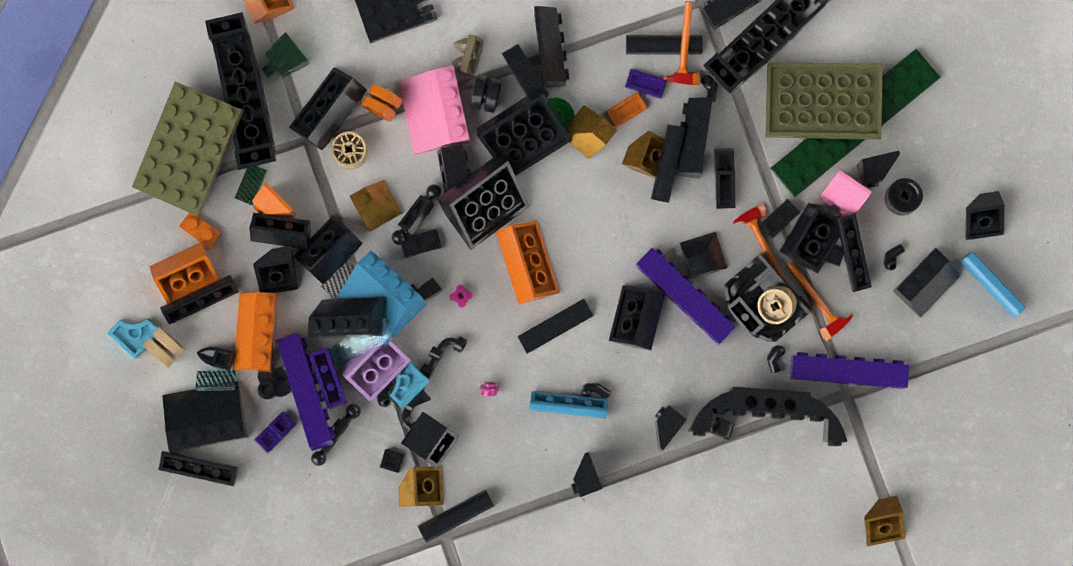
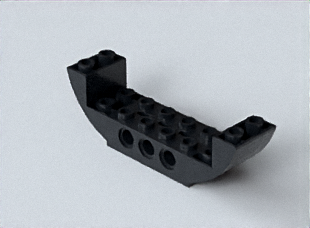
M731 387L730 391L708 402L695 416L688 432H693V436H706V433H709L711 430L712 410H714L713 414L725 415L728 411L733 412L734 416H744L746 413H752V417L764 418L767 414L771 415L773 419H783L785 416H791L790 420L802 421L804 417H807L812 422L824 421L823 442H828V446L835 447L842 446V443L847 442L839 419L830 408L812 397L811 392ZM747 398L753 399V401H754V406H753V407H748V406H747V404H746V399H747ZM766 399H770L773 402L772 409L766 407ZM785 401L792 403L791 410L785 408Z

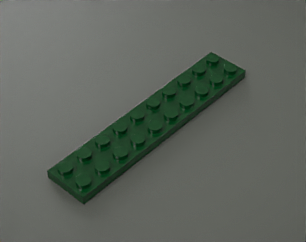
M917 49L882 76V126L941 78ZM806 138L770 169L795 198L866 139Z

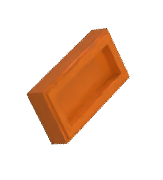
M637 92L605 111L613 126L617 128L648 108Z

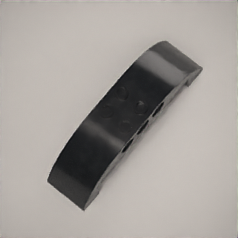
M775 0L719 54L716 53L703 67L729 94L734 92L785 47L831 0Z
M241 12L206 20L207 33L213 45L225 103L244 110L233 135L237 168L242 170L276 162V148L254 47L244 14Z

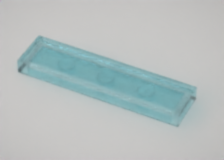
M381 320L382 336L349 337L330 347L335 366H339L393 338L394 335L389 320Z

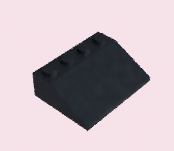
M541 88L477 127V136L491 156H498L507 160L515 176L573 140L552 103Z
M494 156L437 199L444 214L470 250H473L529 207L509 162L498 156Z
M238 381L230 382L233 387H230L227 383L228 387L222 384L223 387L219 385L216 387L214 385L213 387L208 386L162 395L165 432L169 452L248 438Z

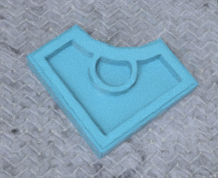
M148 318L137 324H129L120 319L107 334L136 360L146 350L143 343L149 337L154 340L156 339L153 333L158 327Z
M410 361L396 376V386L390 396L401 408H404L430 380Z

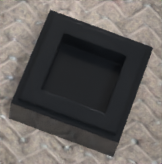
M385 449L379 468L399 473L404 455Z

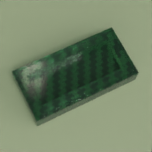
M258 166L247 168L235 199L253 206L252 200L259 192L267 170Z

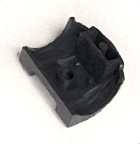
M762 252L726 282L724 293L728 309L740 326L755 338H760L767 342H776L813 309L801 295H797L774 268L775 265ZM774 286L789 288L797 300V307L793 315L780 324L766 322L758 312L760 296Z

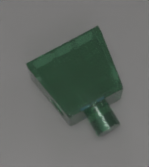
M285 32L265 53L269 63L261 69L268 78L276 71L282 78H285L310 63Z

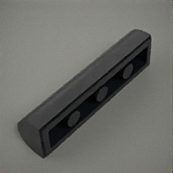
M626 35V55H680L682 35ZM690 35L688 55H702V35Z
M667 124L650 198L652 200L669 203L686 128Z
M856 213L836 216L852 292L871 288Z
M228 275L161 306L160 309L170 325L239 293L232 276Z
M162 451L158 470L234 487L239 467Z
M485 489L417 527L425 542L428 543L494 507V504Z

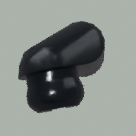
M704 74L701 76L700 82L708 91L706 97L713 98L712 102H715L718 84L710 75Z
M901 244L885 253L883 264L887 270L893 271L896 269V257L905 252Z
M782 345L772 347L767 356L771 374L780 371L778 360L785 354V348Z
M392 382L376 396L377 403L381 407H388L390 405L388 391L394 385Z
M586 383L582 386L583 389L581 390V394L585 397H590L591 393H597L607 399L611 394L609 389L599 383Z

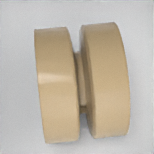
M343 132L336 136L332 142V155L337 164L342 168L353 170L365 163L368 149L365 141L359 134ZM347 149H352L353 152H352V153H351V152H348V153H347L346 150H347Z
M784 286L769 288L758 300L760 316L771 324L785 322L793 315L797 307L794 293Z
M158 327L153 333L157 341L149 337L143 343V346L169 368L175 362V359L170 354L172 353L179 357L185 349L165 330Z

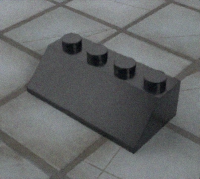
M534 6L543 85L545 88L566 86V80H569V71L564 69L567 55L566 50H562L561 43H565L564 32L559 30V25L562 24L561 13H557V8Z
M333 67L289 128L313 146L323 150L329 144L336 131L340 129L345 119L352 113L357 103L363 98L367 89L352 76Z
M711 97L689 98L687 103L683 104L682 114L686 115L685 122L681 121L680 127L686 128L676 169L677 176L699 179L702 174L713 100Z
M384 297L321 300L309 316L308 337L347 338L383 336Z

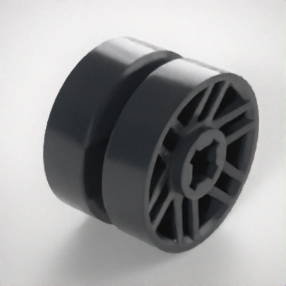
M478 74L473 90L471 109L481 110L483 103H485L484 111L495 113L502 80L491 78L489 86H487L488 77Z
M909 178L896 180L886 190L884 197L886 207L895 215L905 216L911 214L921 205L923 200V192L920 185Z

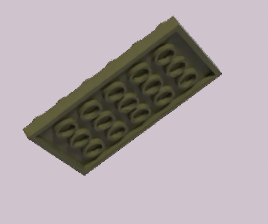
M767 62L766 138L881 139L882 64Z
M175 81L132 188L200 217L244 110Z

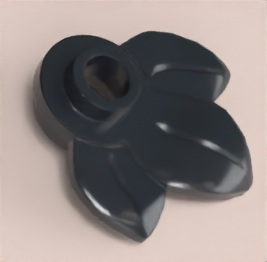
M285 367L276 368L272 372H258L257 378L260 383L258 394L261 398L269 400L274 396L284 397L292 391L290 383L286 382L287 373ZM266 387L271 388L270 393H265Z

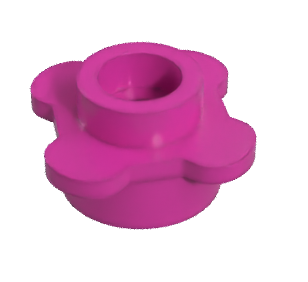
M458 285L456 291L450 294V299L458 303V306L461 308L465 307L468 299L473 297L472 292L464 289L463 285Z
M484 382V384L480 385L481 394L484 396H496L499 386L494 382Z

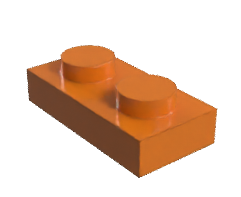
M188 213L179 225L180 228L199 242H202L209 249L213 247L222 235L198 216Z

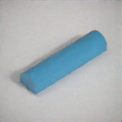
M970 252L961 261L967 270L1013 318L1025 309V306L974 252Z
M531 391L529 411L606 419L608 399Z

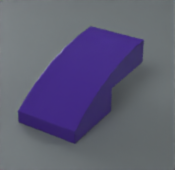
M282 411L254 441L268 454L290 433L296 424Z

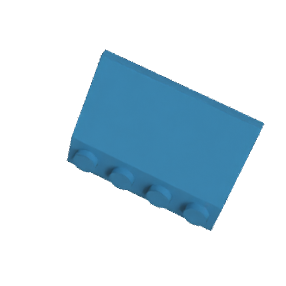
M372 250L357 263L337 296V299L384 297L383 336L377 337L385 345L427 305L421 295Z

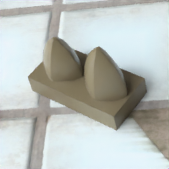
M469 35L468 38H463L453 43L464 55L452 61V64L466 76L474 77L483 40L475 35Z

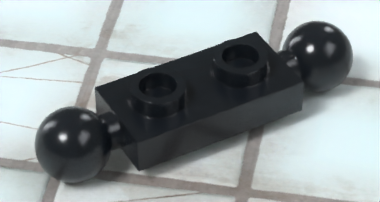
M432 184L428 186L426 197L420 195L399 222L398 226L401 229L394 231L392 234L394 244H404L407 240L406 234L410 233L413 235L435 206L432 200L438 199L441 196V188L438 185Z
M357 404L348 405L345 410V417L343 416L342 419L338 418L332 427L336 436L333 438L334 444L321 448L320 451H315L312 454L311 461L314 465L322 466L325 464L326 454L336 444L351 423V420L360 416L361 409Z

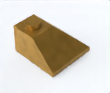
M585 105L582 106L566 126L573 139L569 143L588 159L603 148L617 132V129L606 119Z
M647 131L628 146L622 164L636 172L655 178L664 139L651 131Z
M384 180L366 186L349 196L369 232L402 214L400 207Z
M435 466L410 467L398 487L399 507L444 505L442 466L438 468Z
M892 496L878 499L864 517L867 547L905 539L904 515L898 497Z

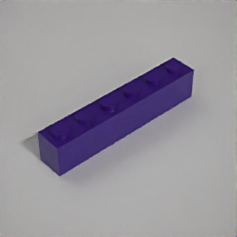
M651 248L635 266L719 345L734 330L735 326L733 324L735 322L728 315L724 317L719 312L721 309L713 301L710 303L705 299L707 295L699 288L696 290L691 285L693 282L686 275L682 277L677 272L679 268L672 262L668 263L664 259L665 255L659 249L654 250Z
M299 333L277 339L276 341L309 448L315 451L333 445V438L336 437L333 427H329L327 422L330 416L327 408L323 409L321 403L324 402L322 391L317 390L316 384H319L316 373H312L311 366L313 365L310 356L305 351L308 348L305 337L301 338Z
M797 352L796 355L791 356L790 379L899 389L908 388L909 365L904 364V361L893 360L892 363H885V359H873V362L866 361L864 357H854V360H846L847 356L835 355L834 359L827 358V354H816V357H811L805 352Z

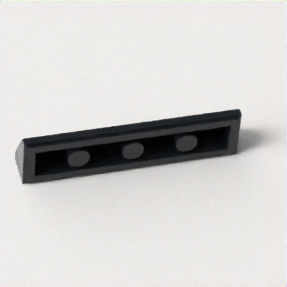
M582 299L517 337L528 354L593 317V314L585 299Z

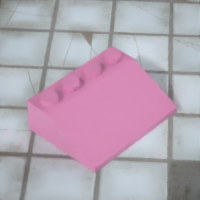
M453 65L434 69L399 81L414 155L439 150L444 147L470 143Z

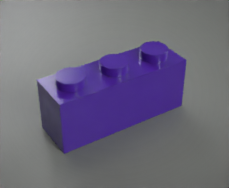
M329 348L310 353L309 356L327 409L330 410L348 404Z

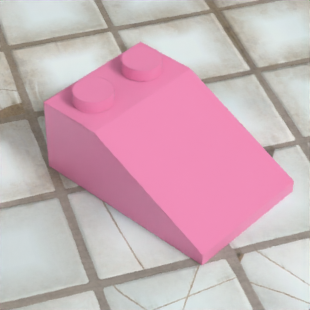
M839 170L820 198L823 199L822 202L828 207L833 206L838 209L840 215L857 213L872 191Z

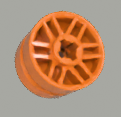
M372 84L368 91L371 97L365 96L361 106L372 114L391 122L396 114L393 109H399L403 100L389 90Z

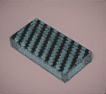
M235 370L197 371L196 391L235 390Z

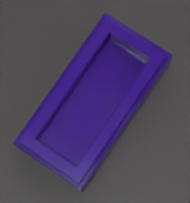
M630 69L625 88L661 99L667 80Z

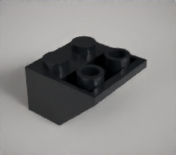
M422 412L401 444L438 468L460 436L425 412Z

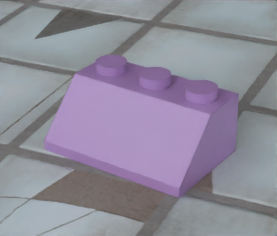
M375 336L339 372L371 402L411 360L391 341L385 345Z

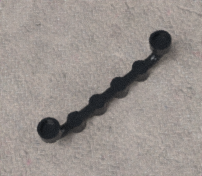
M461 336L458 339L450 337L442 340L438 347L433 346L428 355L431 357L429 364L424 363L420 371L428 379L431 378L446 347L454 345L453 350L461 353L467 344V339ZM409 403L404 407L401 416V422L408 432L416 422L414 421L412 424L409 421V416L415 406L412 407Z

